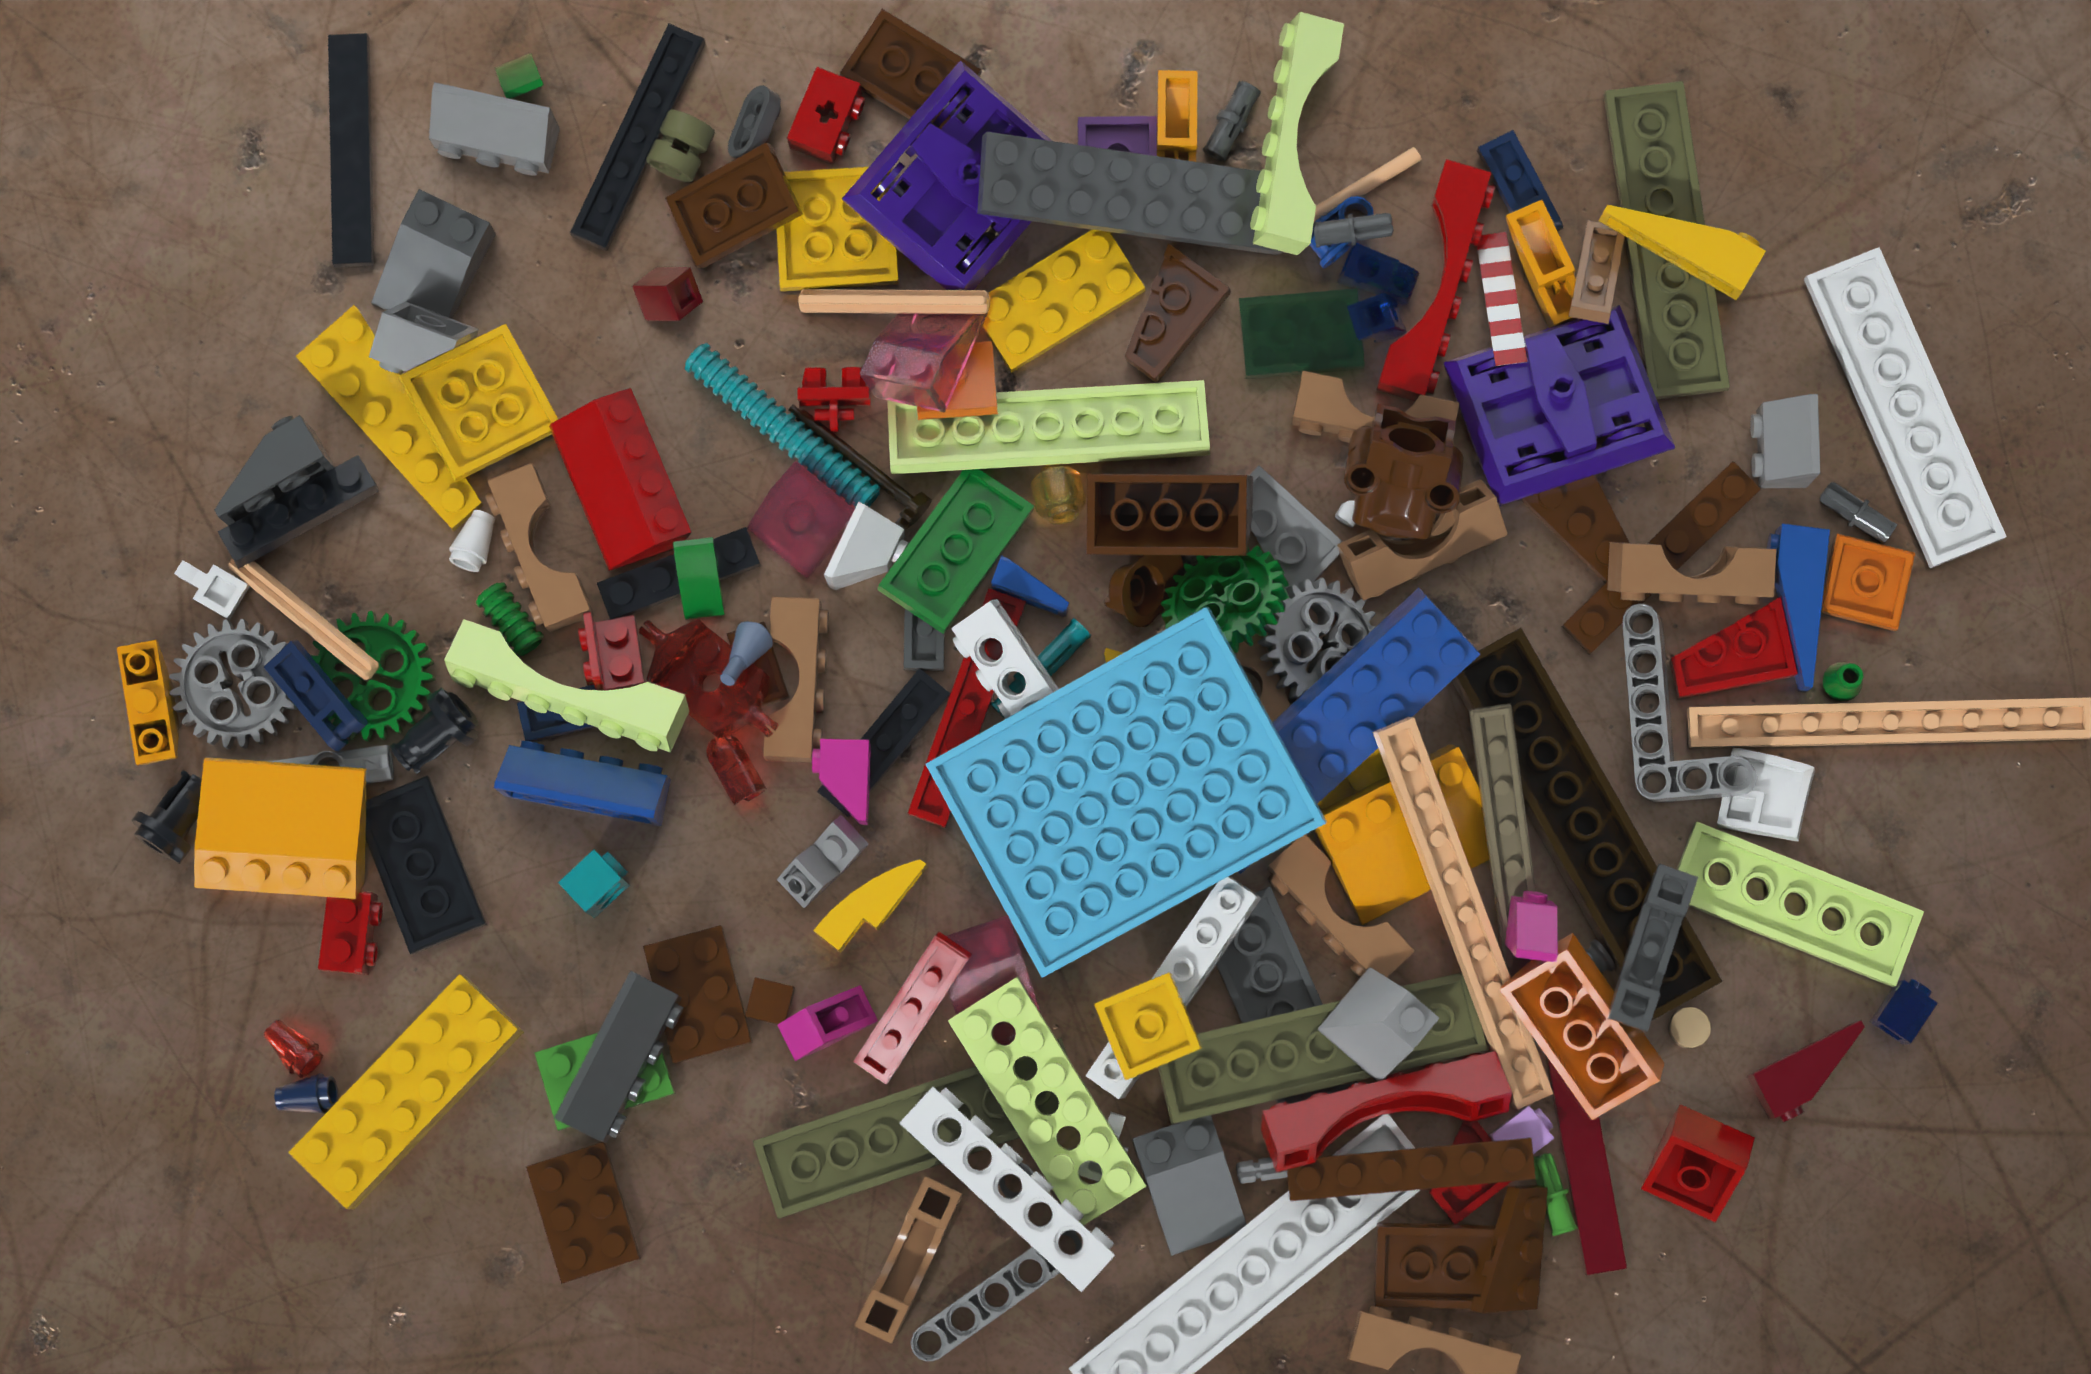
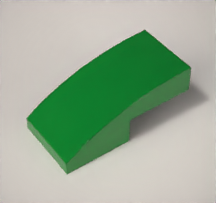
M531 53L495 67L506 98L512 99L544 85Z
M713 537L673 542L685 619L725 615Z

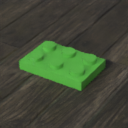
M598 1033L534 1053L553 1117H555ZM663 1051L654 1066L649 1063L647 1064L641 1078L646 1080L644 1088L635 1102L628 1101L624 1110L675 1094ZM554 1119L558 1131L570 1128V1126Z

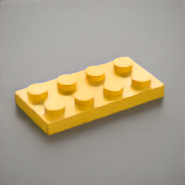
M1090 230L988 292L990 296L988 313L974 315L1012 373L1144 293L1146 288L1111 233Z

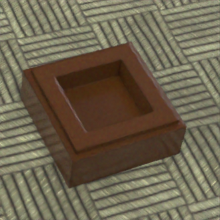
M755 977L745 1017L778 1025L788 1017L795 987Z

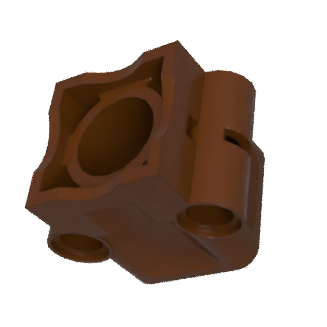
M1377 404L1372 427L1358 428L1350 438L1344 483L1349 491L1356 494L1352 520L1360 526L1368 527L1379 534L1389 537L1430 538L1436 514L1451 512L1460 501L1464 457L1462 452L1453 446L1456 421L1436 416L1416 418L1404 413L1399 408Z

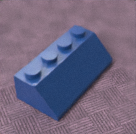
M521 741L520 747L509 745L495 780L494 788L505 797L656 826H662L671 782L667 775L662 774L663 768L659 766L639 763L638 769L622 767L623 760L608 756H600L599 762L583 759V752L561 748L560 754L544 752L545 745L530 741Z

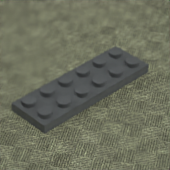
M1271 886L1256 892L1261 897V900L1216 964L1241 1023L1323 1005ZM1350 1082L1278 1099L1276 1102L1277 1104L1282 1102L1292 1104L1307 1100L1310 1096L1317 1093L1325 1092L1330 1094L1346 1090L1349 1086L1358 1082Z

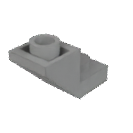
M841 815L827 827L813 845L794 858L777 878V881L805 908L856 860L869 843Z

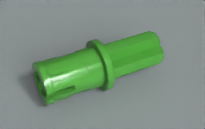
M1545 1153L1535 1156L1536 1184L1548 1187L1546 1214L1552 1229V1235L1557 1236L1577 1229L1566 1197V1193H1569L1568 1188H1563L1553 1155Z

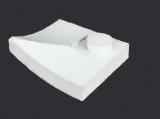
M1733 747L1731 756H1739L1746 759L1755 769L1757 781L1753 790L1748 794L1722 797L1717 821L1718 828L1799 841L1815 768L1790 759ZM1734 766L1727 772L1726 780L1730 786H1740L1747 779V770L1743 766Z

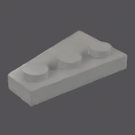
M1258 465L1250 474V476H1253L1251 530L1264 553L1269 551L1273 558L1278 560L1289 583L1285 589L1294 584L1298 587V583L1309 579L1313 584L1340 555L1337 544L1343 541Z

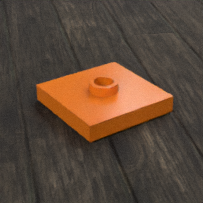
M992 341L913 346L918 420L998 414Z
M1836 534L1824 582L1821 613L1897 631L1915 552Z

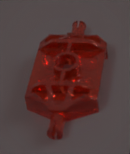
M696 619L666 634L650 620L643 623L651 632H648L641 626L639 634L655 645L654 656L646 680L652 684L685 694L689 708L688 715L716 738L730 736L746 724L754 725L766 737H770L773 732L765 725H768L774 731L777 730L778 723L764 714L761 709L768 693L770 677L753 663L742 671L733 686L725 685L721 681L717 689L709 692L704 691V679L713 673L721 675L729 663L732 646L709 629L700 619Z

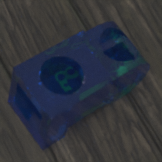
M1356 243L1348 252L1337 283L1350 288L1355 286L1394 303L1408 304L1420 273L1395 258Z
M1381 293L1347 306L1359 341L1373 338L1374 343H1380L1397 338L1407 332L1399 313L1397 301L1386 293Z

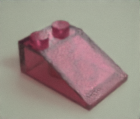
M898 313L874 340L860 376L876 398L945 413L988 313Z
M1008 915L947 935L952 941L973 954L948 991L956 1015L1016 977L1020 979L1041 1013ZM998 1022L993 1028V1037L999 1044L1008 1045L1014 1041L1016 1031L1009 1022Z

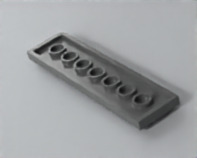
M986 132L982 135L977 214L1273 255L1283 253L1282 251L1253 244L1255 230L1251 229L1250 223L1255 207L1259 206L1261 193L1256 191V185L1261 171Z

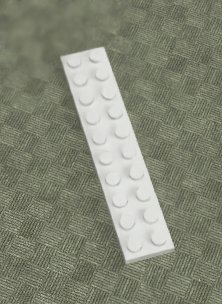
M1383 1114L1332 1156L1411 1149L1415 1147L1389 1114ZM1420 1190L1290 1201L1289 1191H1287L1068 1369L1072 1374H1194L1376 1227L1377 1223H1381Z

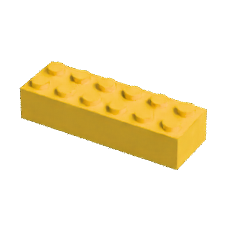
M459 974L288 1153L346 1209L355 1210L524 1031L466 976Z

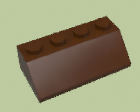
M1087 474L1086 554L1247 556L1253 512V476Z

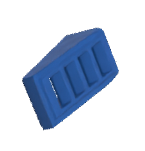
M1001 555L991 581L992 590L1024 600L1028 605L1061 617L1067 616L1069 602L1016 563Z

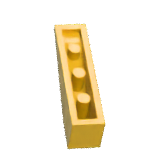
M1608 204L1599 219L1601 223L1735 300L1742 293L1766 252L1759 247L1760 243L1754 237L1746 233L1740 232L1736 234L1725 229Z

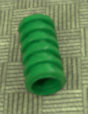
M504 582L495 583L478 596L476 605L478 608H484L483 615L487 618L491 617L490 624L492 627L499 628L498 631L501 632L503 637H506L508 646L514 648L513 652L518 657L524 656L542 642L544 634L541 631L536 632L535 622L528 621L529 615L527 612L520 611L522 605L519 602L514 603L513 593L505 591L507 585Z

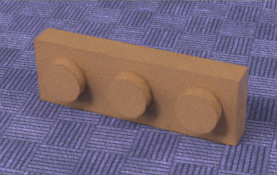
M1587 220L1569 317L1609 324L1625 236L1603 223Z

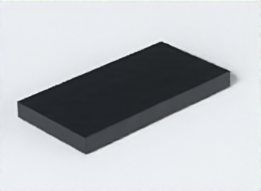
M427 775L367 799L365 839L409 953L414 955L487 925L430 777Z

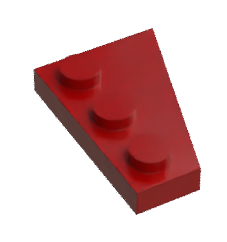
M1781 597L1673 656L1669 660L1678 699L1795 677L1798 674Z

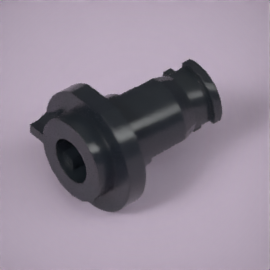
M442 687L427 697V703L431 710L407 731L402 740L397 744L393 743L390 745L392 753L401 765L408 771L413 769L416 774L421 771V767L425 763L437 758L457 740L465 746H470L478 739L475 730L478 726V721L473 712L456 694L447 692Z
M184 770L180 774L182 776L181 779L168 790L150 816L137 812L131 820L138 827L134 835L142 843L163 857L172 859L178 864L182 862L191 850V846L183 838L198 818L202 781L198 776L194 774L190 776Z

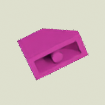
M820 739V749H813L812 773H819L821 784L860 825H868L870 741Z
M1523 891V897L1511 896L1505 945L1515 957L1557 962V906L1552 901L1547 900L1548 895L1545 893Z
M861 985L805 1007L777 1026L794 1060L797 1061L876 1023L878 1019Z

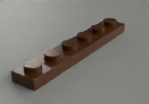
M1732 461L1648 543L1662 545L1668 562L1677 571L1746 505L1761 488ZM1607 582L1561 627L1590 655L1623 623V616L1627 609L1632 605L1643 604L1653 593H1645V601L1621 600V592L1607 590Z
M1532 1138L1319 1157L1315 1163L1287 1170L1290 1201L1536 1179Z

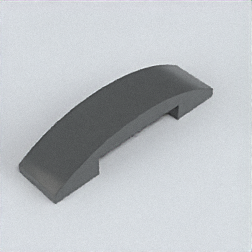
M1660 863L1658 864L1627 949L1608 1019L1648 1032L1661 993L1659 990L1682 919L1686 916L1698 880L1697 876Z

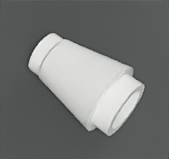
M473 510L471 517H469L449 548L451 552L449 561L464 570L479 572L481 565L487 563L495 517L481 510Z

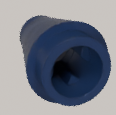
M319 1073L281 1087H276L274 1093L275 1104L279 1111L326 1113L338 1101L336 1081L333 1076L325 1077L324 1074Z

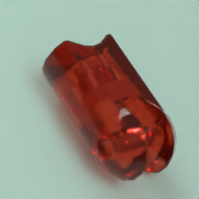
M724 735L714 738L708 743L706 749L707 759L734 806L741 800L751 801L767 790L743 745L736 737Z

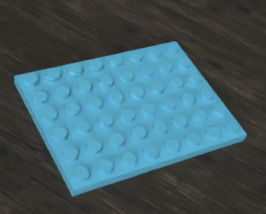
M1209 607L1203 608L925 764L1042 978L1327 823Z

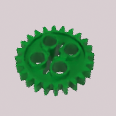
M1257 545L1251 551L1248 548L1247 556H1211L1205 559L1204 556L1197 555V565L1185 564L1183 566L1187 573L1184 576H1173L1177 587L1166 588L1165 592L1169 599L1161 602L1165 610L1161 617L1166 624V629L1203 608L1209 607L1233 652L1238 653L1239 643L1244 641L1251 647L1253 645L1252 636L1258 634L1265 637L1267 633L1263 627L1266 624L1276 625L1278 623L1273 613L1285 611L1281 601L1289 598V594L1285 589L1289 583L1278 560H1275L1269 551L1263 553L1260 546Z
M373 611L368 612L366 622H362L357 613H352V624L348 626L340 618L336 619L339 631L354 643H364L365 652L378 662L379 669L375 673L385 679L403 682V687L398 689L375 680H369L366 685V682L357 675L336 671V665L345 664L317 641H313L312 644L320 652L318 656L311 655V657L336 687L341 681H352L353 692L346 699L367 719L368 724L361 730L363 740L370 742L373 731H376L382 740H386L387 728L389 727L400 735L402 733L400 722L404 719L414 725L416 722L411 712L413 709L425 712L426 708L419 702L420 697H428L432 694L428 689L424 688V683L435 681V676L426 673L424 669L432 666L434 661L431 658H421V655L429 649L425 643L414 645L419 636L416 630L409 631L404 635L407 623L402 619L392 627V616L388 613L384 614L380 623L377 622V617ZM395 653L402 654L404 662L401 669L396 672H387L385 668L387 658ZM379 692H390L392 700L389 707L382 711L375 710L373 706L375 696ZM336 713L329 718V720L335 718L334 726L342 722ZM353 732L348 738L353 740L357 733Z

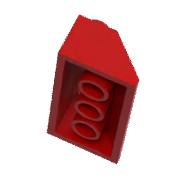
M631 388L594 399L549 425L609 571L674 549L673 542L686 540L692 533Z

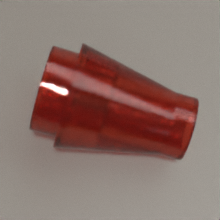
M282 1020L274 1021L265 1030L263 1037L270 1043L289 1074H296L300 1078L306 1077L322 1061L323 1054L319 1051V1044L287 1026Z

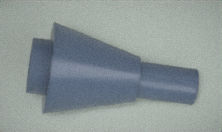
M745 621L737 626L729 663L720 676V680L725 685L733 686L743 670L771 649L773 639L762 624Z

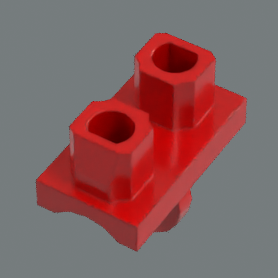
M811 367L804 370L802 387H797V400L800 407H829V409H814L815 421L830 420V432H839V420H854V408L839 409V407L871 406V393L869 387H866L862 367L842 368V387H827L826 368Z

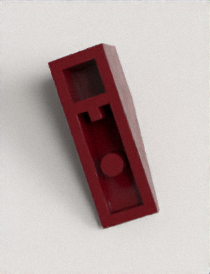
M1862 1020L1853 1022L1747 1075L1768 1119L1780 1116L1782 1122H1786L1805 1112L1802 1105L1814 1098L1865 1028Z

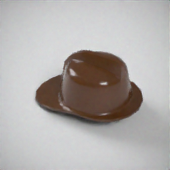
M1142 555L1136 562L1119 567L1110 578L1109 595L1104 600L1105 606L1114 609L1117 613L1126 617L1130 624L1136 627L1148 626L1164 610L1161 602L1169 599L1165 589L1177 587L1173 576H1184V564L1181 555Z

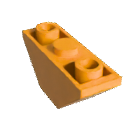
M158 640L116 647L136 765L176 759L178 756L179 719L178 713L173 709L176 705L175 697L169 694V691L173 689L171 678H169V672Z

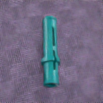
M1073 618L1037 658L1048 674L1052 676L1092 635L1082 624ZM1016 672L1013 675L1015 680L1009 685V688L1015 693H1022L1025 689L1026 681L1021 673ZM998 697L990 705L1004 718L998 707L1002 703Z

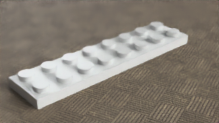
M1880 247L1807 275L1804 279L1929 568L1931 569L2006 538L2004 529Z

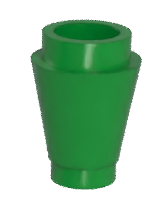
M1837 662L1829 666L1823 675V687L1826 693L1834 700H1852L1862 689L1863 671L1856 664ZM1843 673H1848L1851 676L1852 680L1850 683L1844 680Z

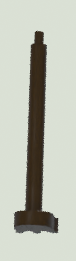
M791 405L788 411L796 416L797 422L802 421L806 429H812L816 437H821L826 445L830 444L836 453L842 454L846 461L849 460L855 468H859L865 476L871 478L875 484H878L880 488L906 507L899 514L901 517L895 524L906 531L907 528L920 519L930 506L931 498L923 492L915 496L911 495L835 433L830 432V429L820 421H815V418L803 409L801 411L795 405Z

